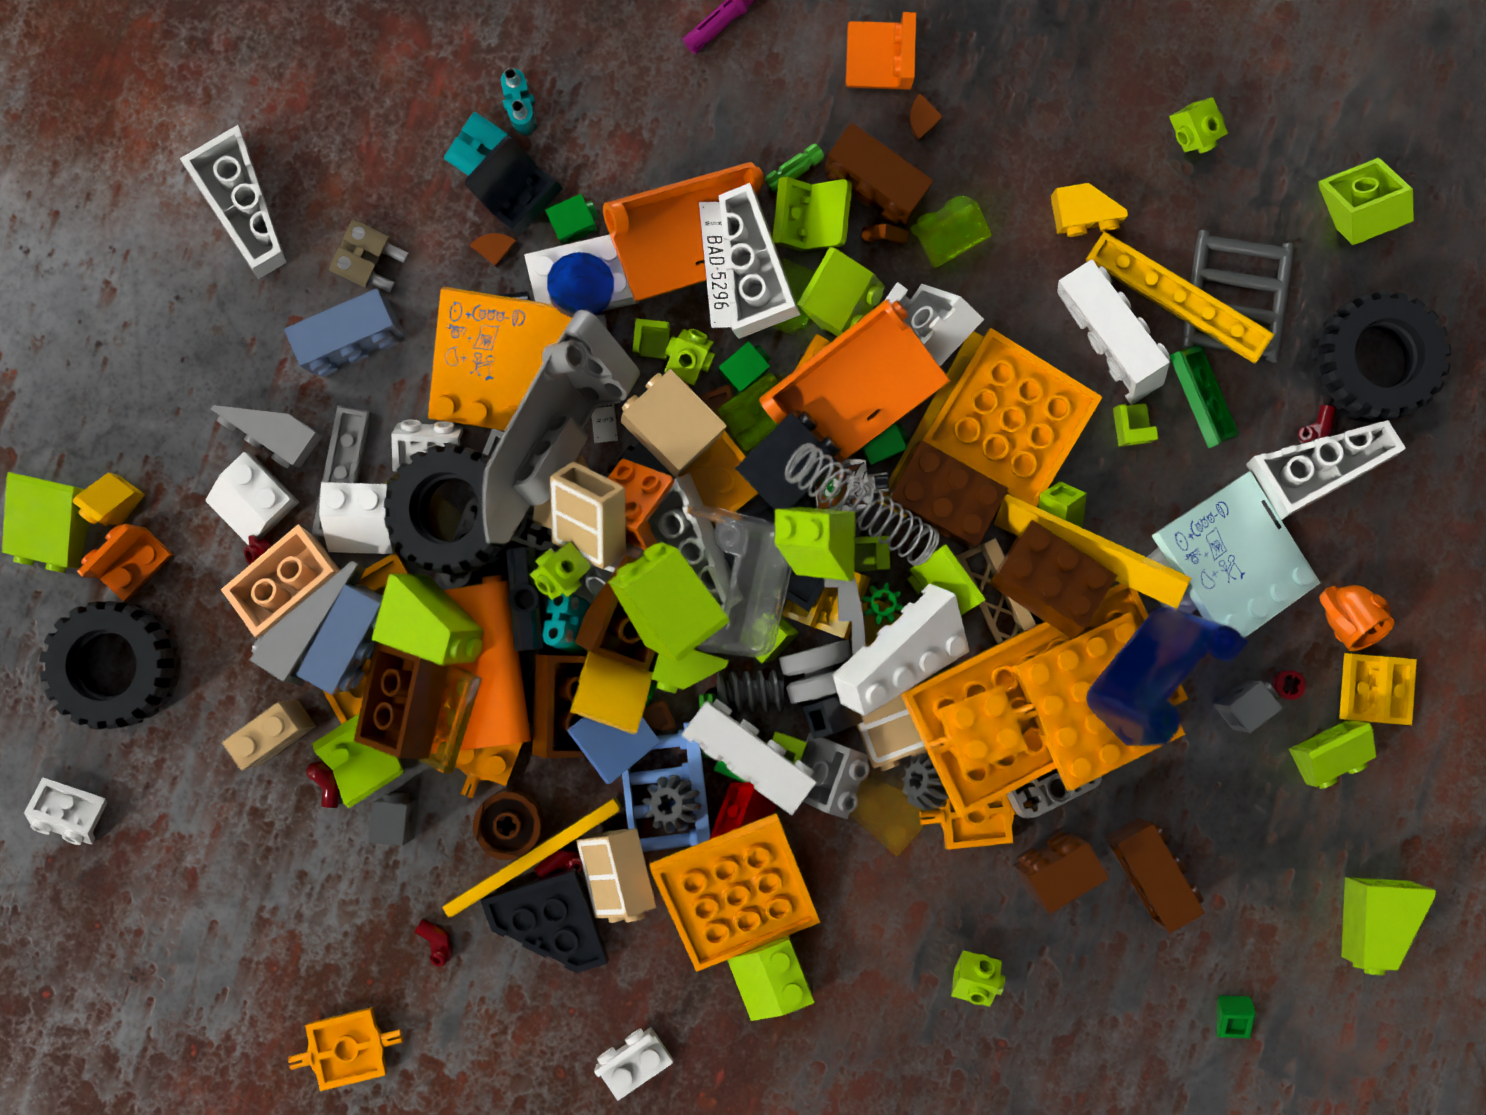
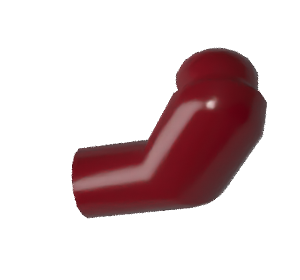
M1320 405L1317 421L1308 426H1303L1298 431L1299 442L1305 444L1323 437H1330L1337 408L1329 405Z
M321 761L309 764L306 769L307 777L323 789L321 807L338 808L339 788L333 770Z
M559 849L546 857L534 870L540 878L552 875L557 870L565 871L575 867L579 874L582 872L583 867L578 852Z
M422 918L414 933L430 941L432 953L430 961L433 965L442 967L452 957L453 950L450 936L447 931Z

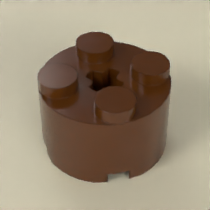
M518 789L501 790L488 797L478 807L473 819V834L479 845L489 856L500 860L516 859L529 852L540 840L545 824L543 810L540 803L527 792ZM508 816L512 817V822L517 825L510 832L507 831V825L502 824V821L507 819Z

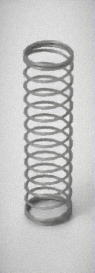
M812 443L801 446L789 460L785 470L786 480L790 483L798 482L799 489L801 490L809 486V495L812 497L819 494V502L822 504L829 501V509L831 510L838 508L842 510L848 497L859 487H861L859 496L849 511H854L861 500L871 494L865 511L855 520V523L859 521V529L861 531L869 528V536H878L879 543L884 544L888 542V547L891 551L898 549V555L900 557L907 556L908 562L913 566L926 562L936 550L939 543L938 530L931 527L928 523H922L921 518L918 516L913 517L912 512L903 510L902 505L893 503L892 498L883 496L880 490H873L870 483H863L860 476H853L851 470L843 469L841 463L833 462L831 456L823 455L822 451ZM811 452V456L802 471L791 478L796 465L804 456ZM823 458L829 459L830 464L821 469ZM820 460L814 476L802 487L803 478L810 471L813 464ZM833 465H838L840 471L831 476ZM830 467L823 485L815 493H811L817 478ZM843 472H848L851 477L842 482ZM840 474L834 491L828 498L822 500L821 497L826 486L834 477ZM853 479H858L861 484L852 489ZM851 480L844 498L838 505L832 507L831 504L836 493L845 483ZM867 485L871 491L862 496L863 487ZM874 492L880 494V498L872 502ZM884 499L889 500L890 504L882 509ZM881 500L876 516L870 524L863 528L861 524L864 516L875 503ZM891 507L887 521L876 534H872L871 530L877 518L887 508ZM893 507H899L900 511L893 514ZM901 513L899 523L891 536L882 541L881 536L888 523ZM903 513H907L910 515L909 518L902 521ZM913 519L918 520L920 524L913 527ZM911 520L908 532L902 538L900 544L894 548L891 547L892 538L896 535L899 528ZM920 527V532L910 543L908 552L901 554V547L909 534ZM933 531H934V540H933V542H932V544H931L932 536H933ZM930 532V538L925 550L913 561L912 554L920 539Z

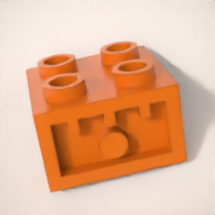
M903 12L900 23L850 21L848 23L846 87L911 90L915 75L916 12Z
M621 459L607 479L625 487L626 543L646 550L658 542L650 530L651 525L647 521L675 481L672 476L627 459Z
M130 524L117 525L108 532L105 537L107 541L98 550L90 551L82 559L81 563L83 566L77 573L81 577L100 579L123 602H128L173 554L146 527Z

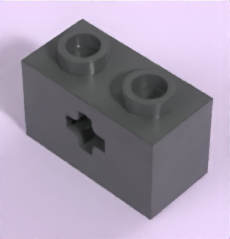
M1255 680L1240 681L1212 703L1232 730L1247 733L1253 732L1282 709L1277 702L1279 695L1268 682L1263 684L1262 681Z
M390 791L389 794H383L382 798L373 801L369 843L403 846L415 838L418 799L409 798V792Z

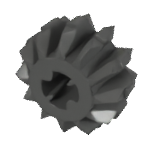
M928 752L925 754L921 753L920 756H912L910 764L904 766L906 775L901 778L905 782L902 793L907 795V803L921 810L929 811L945 807L946 799H949Z
M671 775L669 780L666 777L658 778V786L650 785L647 788L652 797L644 798L642 802L646 805H651V810H648L644 816L647 818L655 816L653 827L661 828L664 826L666 833H672L675 829L679 831L686 830L687 822H696L697 817L692 811L700 810L702 806L699 803H694L693 799L698 797L700 792L698 790L689 791L692 781L687 779L681 782L679 775ZM674 798L676 804L673 805L671 809L669 807V803H671Z

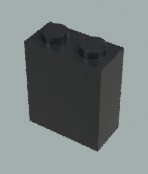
M798 410L791 412L735 467L774 510L794 508L809 493V486L801 490L799 489L798 482L790 483L785 477V470L789 460L801 446L812 443L822 451L823 455L831 456L833 462L840 463L844 459L839 454L841 451L840 446L830 436L827 435L824 438L816 430L817 422L805 411L802 413ZM811 452L804 456L796 465L791 478L802 471L811 456ZM823 458L821 469L830 464L829 459ZM820 460L813 464L810 471L805 475L801 483L802 487L814 476ZM830 467L820 474L812 489L829 473Z

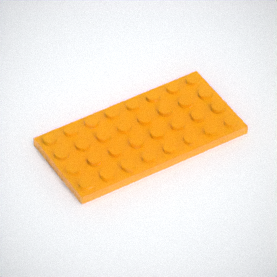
M1121 583L1111 587L1083 632L1123 613L1131 612L1172 706L1174 707L1184 702L1188 697L1138 592ZM1045 621L900 694L958 817H964L1056 769V765L1034 717L1020 722V730L1028 747L1027 750L965 774L962 773L957 758L950 750L931 756L929 751L939 748L941 745L930 749L927 748V742L945 737L944 725L938 712L940 708L1003 685L1009 703L1013 706L1014 710L1028 705L1012 666L1071 639ZM1028 710V711L1024 712V714H1027V713L1032 712V711H1031V710Z

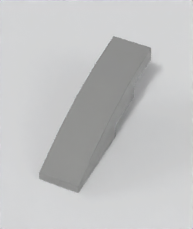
M855 576L854 581L824 578L825 587H838V621H852V655H854L865 646L864 619Z

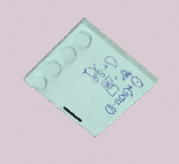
M1251 471L1241 475L1151 535L1171 568L1192 578L1186 591L1223 650L1233 647L1321 583Z

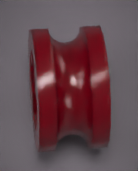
M1283 670L1274 676L1272 687L1280 698L1295 700L1304 694L1306 681L1297 671ZM1286 676L1287 679H1295L1296 681L1292 686L1294 690L1292 693L1282 689L1286 684L1284 680Z

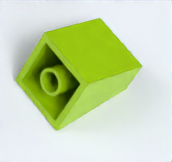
M8 472L6 478L2 553L14 555L13 562L33 566L35 560L45 562V569L66 573L67 568L79 569L90 522L78 513L81 508L75 505L72 500L85 489Z
M663 542L648 547L641 558L634 563L621 567L617 571V575L608 581L645 646L675 662H678L730 622L725 612L680 551Z
M389 574L372 640L440 665L475 662L482 649L481 637L483 629L430 576L425 574Z
M1345 877L1341 957L1352 962L1353 967L1364 969V973L1385 975V970H1398L1435 898L1436 890L1413 881Z

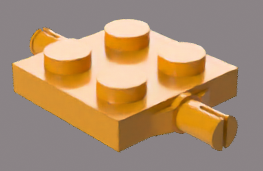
M1003 685L940 708L938 712L944 725L945 737L927 742L928 749L941 745V747L931 750L929 753L931 756H935L950 750L957 758L962 773L965 774L1027 750L1028 747L1020 730V722L1037 716L1036 710L1024 714V712L1035 708V706L1029 703L1014 710L1013 706L1009 703Z
M522 743L447 752L443 763L460 769L467 775L460 794L465 796L469 785L472 784L467 797L474 798L479 780H490L506 786Z
M1007 794L964 817L957 816L950 799H946V806L940 807L939 810L919 811V817L922 818L920 819L921 825L940 823L944 831L945 849L947 850L1013 843L1012 823L1014 815H1017V813L1014 811ZM1032 800L1024 802V807L1030 808L1033 805Z
M373 1007L307 1023L305 1028L309 1041L308 1050L305 1053L289 1056L288 1061L292 1063L290 1065L291 1070L311 1065L312 1070L317 1076L319 1089L324 1091L385 1076L388 1073L384 1057L385 1047L403 1043L404 1037L403 1035L401 1036V1029L381 1033L376 1023Z

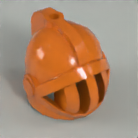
M1355 584L1345 587L1331 586L1326 588L1319 596L1320 602L1326 610L1325 616L1330 627L1334 630L1335 637L1340 642H1343L1349 651H1357L1379 642L1393 629L1395 622L1391 616L1387 600L1378 594H1374L1366 587Z

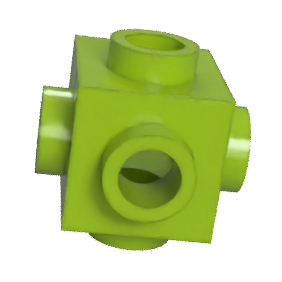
M1213 97L1193 102L1169 116L1176 132V139L1184 152L1198 149L1199 153L1207 152L1218 146L1216 140L1228 134L1224 118L1218 110Z
M683 329L677 338L672 336L669 341L665 355L670 356L664 373L671 369L682 381L695 386L702 371L708 372L715 354L711 353L710 350L714 342L707 339V335L695 329L687 331Z
M569 541L555 552L550 548L535 561L539 567L530 575L535 580L537 588L553 600L562 593L568 597L582 585L578 579L592 566Z
M963 950L954 969L951 996L967 1000L976 1005L990 1007L996 994L1001 995L1004 989L1005 975H1001L1002 960Z

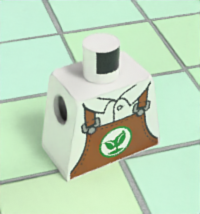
M846 459L841 463L843 469L852 471L853 476H860L863 483H870L873 490L878 489L881 492H889L887 472L867 474L866 460ZM839 466L833 469L831 476L840 471ZM843 472L842 482L851 477L848 472ZM828 474L815 486V492L823 485ZM840 474L834 477L826 486L821 497L822 500L828 498L834 491ZM853 479L852 489L861 484L858 479ZM851 480L845 483L836 493L831 504L832 507L838 505L844 498ZM867 485L863 487L862 496L871 491ZM861 487L857 488L848 497L842 511H849L859 496ZM817 494V508L829 509V501L821 504L819 502V494ZM870 494L857 505L854 510L855 513L866 509L870 500Z

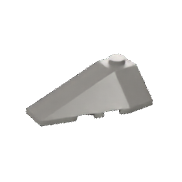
M353 561L347 564L268 630L266 635H261L252 647L253 655L250 661L284 682L302 686L306 680L296 675L344 585L358 584L365 568Z

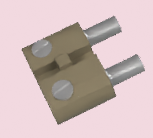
M353 219L345 232L340 247H338L333 257L329 271L364 288H367L368 284L371 283L390 292L394 282L376 274V266L383 254L404 263L408 252L389 244L390 236Z

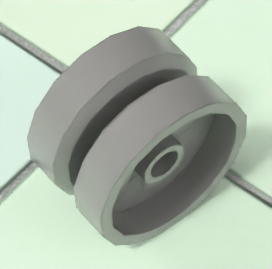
M849 639L779 657L783 675L792 676L801 673L805 675V678L790 682L786 687L790 703L810 699L816 701L838 695L833 674L838 669L835 670L834 665L848 661L853 656Z

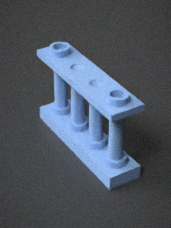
M691 721L684 722V729L678 730L676 734L657 736L660 742L651 749L680 747V750L687 749V763H682L681 767L631 772L629 768L622 774L628 829L637 828L636 819L647 818L644 815L648 810H651V805L634 806L632 786L657 783V779L660 777H666L669 780L671 775H679L681 780L689 779L692 781L691 791L698 790L700 792L698 797L693 798L694 803H699L702 806L700 810L692 811L697 817L695 822L696 829H690V833L642 838L640 843L643 852L692 847L708 841L711 836L700 744L694 740L690 742L681 736ZM672 801L669 803V807L672 809L676 802Z

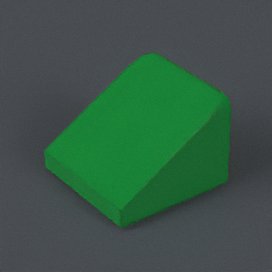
M1218 996L1217 1037L1251 1038L1256 1012L1250 997Z

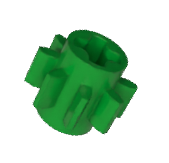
M885 583L882 590L879 591L874 585H871L869 591L872 597L861 598V602L867 604L868 608L863 616L866 617L871 614L875 617V625H878L882 618L885 617L888 622H894L895 618L891 612H898L903 609V606L896 604V598L900 596L901 592H895L894 594L888 590L889 583ZM881 596L885 597V603L890 605L883 612L878 611L879 605L874 603Z

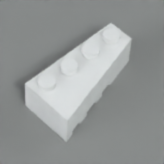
M238 125L180 158L187 172L258 279L287 263L245 139Z
M748 183L719 195L722 234L726 255L725 264L729 285L728 295L732 315L731 325L732 331L740 339L799 316L800 312L759 200L751 184Z
M1091 259L1059 280L1058 295L1081 329L1088 327L1090 330L1088 338L1097 354L1102 355L1105 353L1108 366L1111 369L1109 373L1115 382L1118 380L1124 382L1129 390L1125 397L1130 405H1133L1164 385L1170 364V356L1161 343L1156 344L1149 335L1151 332L1147 323L1141 317L1136 318L1130 310L1131 304L1125 294L1121 291L1117 293L1113 288L1111 277L1106 269L1102 266L1098 268Z
M921 284L904 308L909 315L905 320L939 366L947 360L984 320L961 296L925 284Z
M1386 420L1331 437L1327 436L1316 439L1309 443L1286 447L1272 453L1254 456L1246 465L1282 520L1394 458L1406 448L1390 422Z
M689 472L674 480V485L647 522L651 525L650 530L658 541L657 543L663 542L680 551L725 612L743 599L729 564L724 559V552Z
M929 584L922 590L923 596L915 604L910 602L901 610L902 616L891 626L885 625L877 633L878 637L868 648L863 646L833 674L841 704L866 716L970 652L956 595L933 584Z
M707 699L681 736L690 742L696 741L706 754L719 762L723 761L727 764L726 767L746 782H751L756 790L793 815L816 783L815 779L811 777L814 771L799 759L793 764L785 758L784 755L787 751L772 739L765 743L756 735L760 730L745 719L738 723L729 715L733 710L720 700L716 699L712 703Z

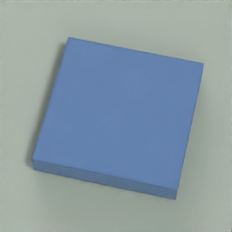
M586 717L581 718L567 730L606 784H611L660 742L643 717H641L637 733L635 734Z

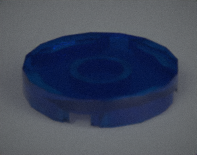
M574 252L562 256L552 265L547 275V291L552 305L562 314L573 318L577 311L585 310L598 315L608 307L613 297L614 277L609 266L601 258L590 253Z

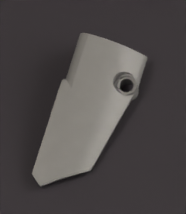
M577 311L558 341L544 348L542 353L543 364L485 468L483 520L487 543H508L529 507L543 504L551 498L550 476L575 461L588 439V435L583 428L594 410L601 405L621 403L622 400L626 399L640 376V371L602 322L588 311Z

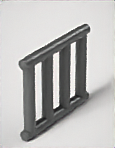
M1199 230L1190 283L1203 290L1204 281L1275 292L1272 311L1230 304L1226 305L1254 322L1270 324L1269 331L1275 335L1261 356H1266L1267 361L1278 362L1295 245L1293 243H1284L1280 247L1210 236V231ZM1212 249L1280 260L1277 279L1206 268L1208 250ZM1184 321L1182 348L1188 349L1196 345L1233 351L1207 334L1196 332L1197 328Z

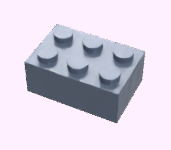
M377 288L284 329L299 366L314 375L319 374L320 377L336 372L338 370L337 365L344 362L356 363L364 360L369 356L367 352L376 348H380V350L389 349L399 343V338L405 336L390 300Z
M345 584L296 675L331 695L350 691L351 688L356 689L365 674L361 669L367 658L371 660L374 644L377 642L372 640L383 595L363 584Z

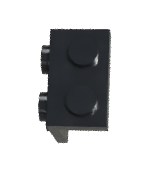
M505 136L465 180V186L499 222L518 237L563 189L554 178L541 170L510 136Z

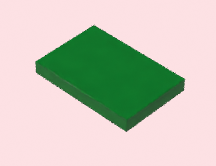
M1196 346L1169 355L1208 448L1239 436L1237 427L1203 347Z

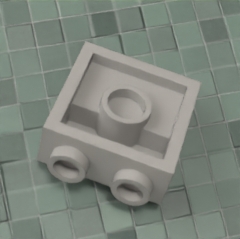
M809 732L801 762L814 771L811 777L815 779L816 783L802 802L828 814L848 819L849 813L854 811L858 804L856 793L860 782L869 773L867 762L870 755L824 737L813 739L812 733Z

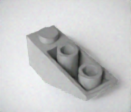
M213 405L211 408L212 411L220 415L216 421L233 432L236 427L247 434L244 437L245 441L259 450L265 446L274 452L271 458L287 469L290 465L301 468L323 437L290 414Z

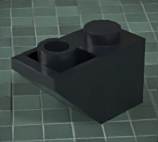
M838 695L811 701L803 706L813 739L832 735L863 723L861 714L841 704Z

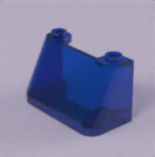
M1171 607L1155 609L1091 685L1087 692V704L1091 711L1127 746L1167 745L1178 731L1181 720L1178 710L1168 700L1199 660L1204 658L1208 652L1218 660H1231L1239 655L1248 641L1231 626Z

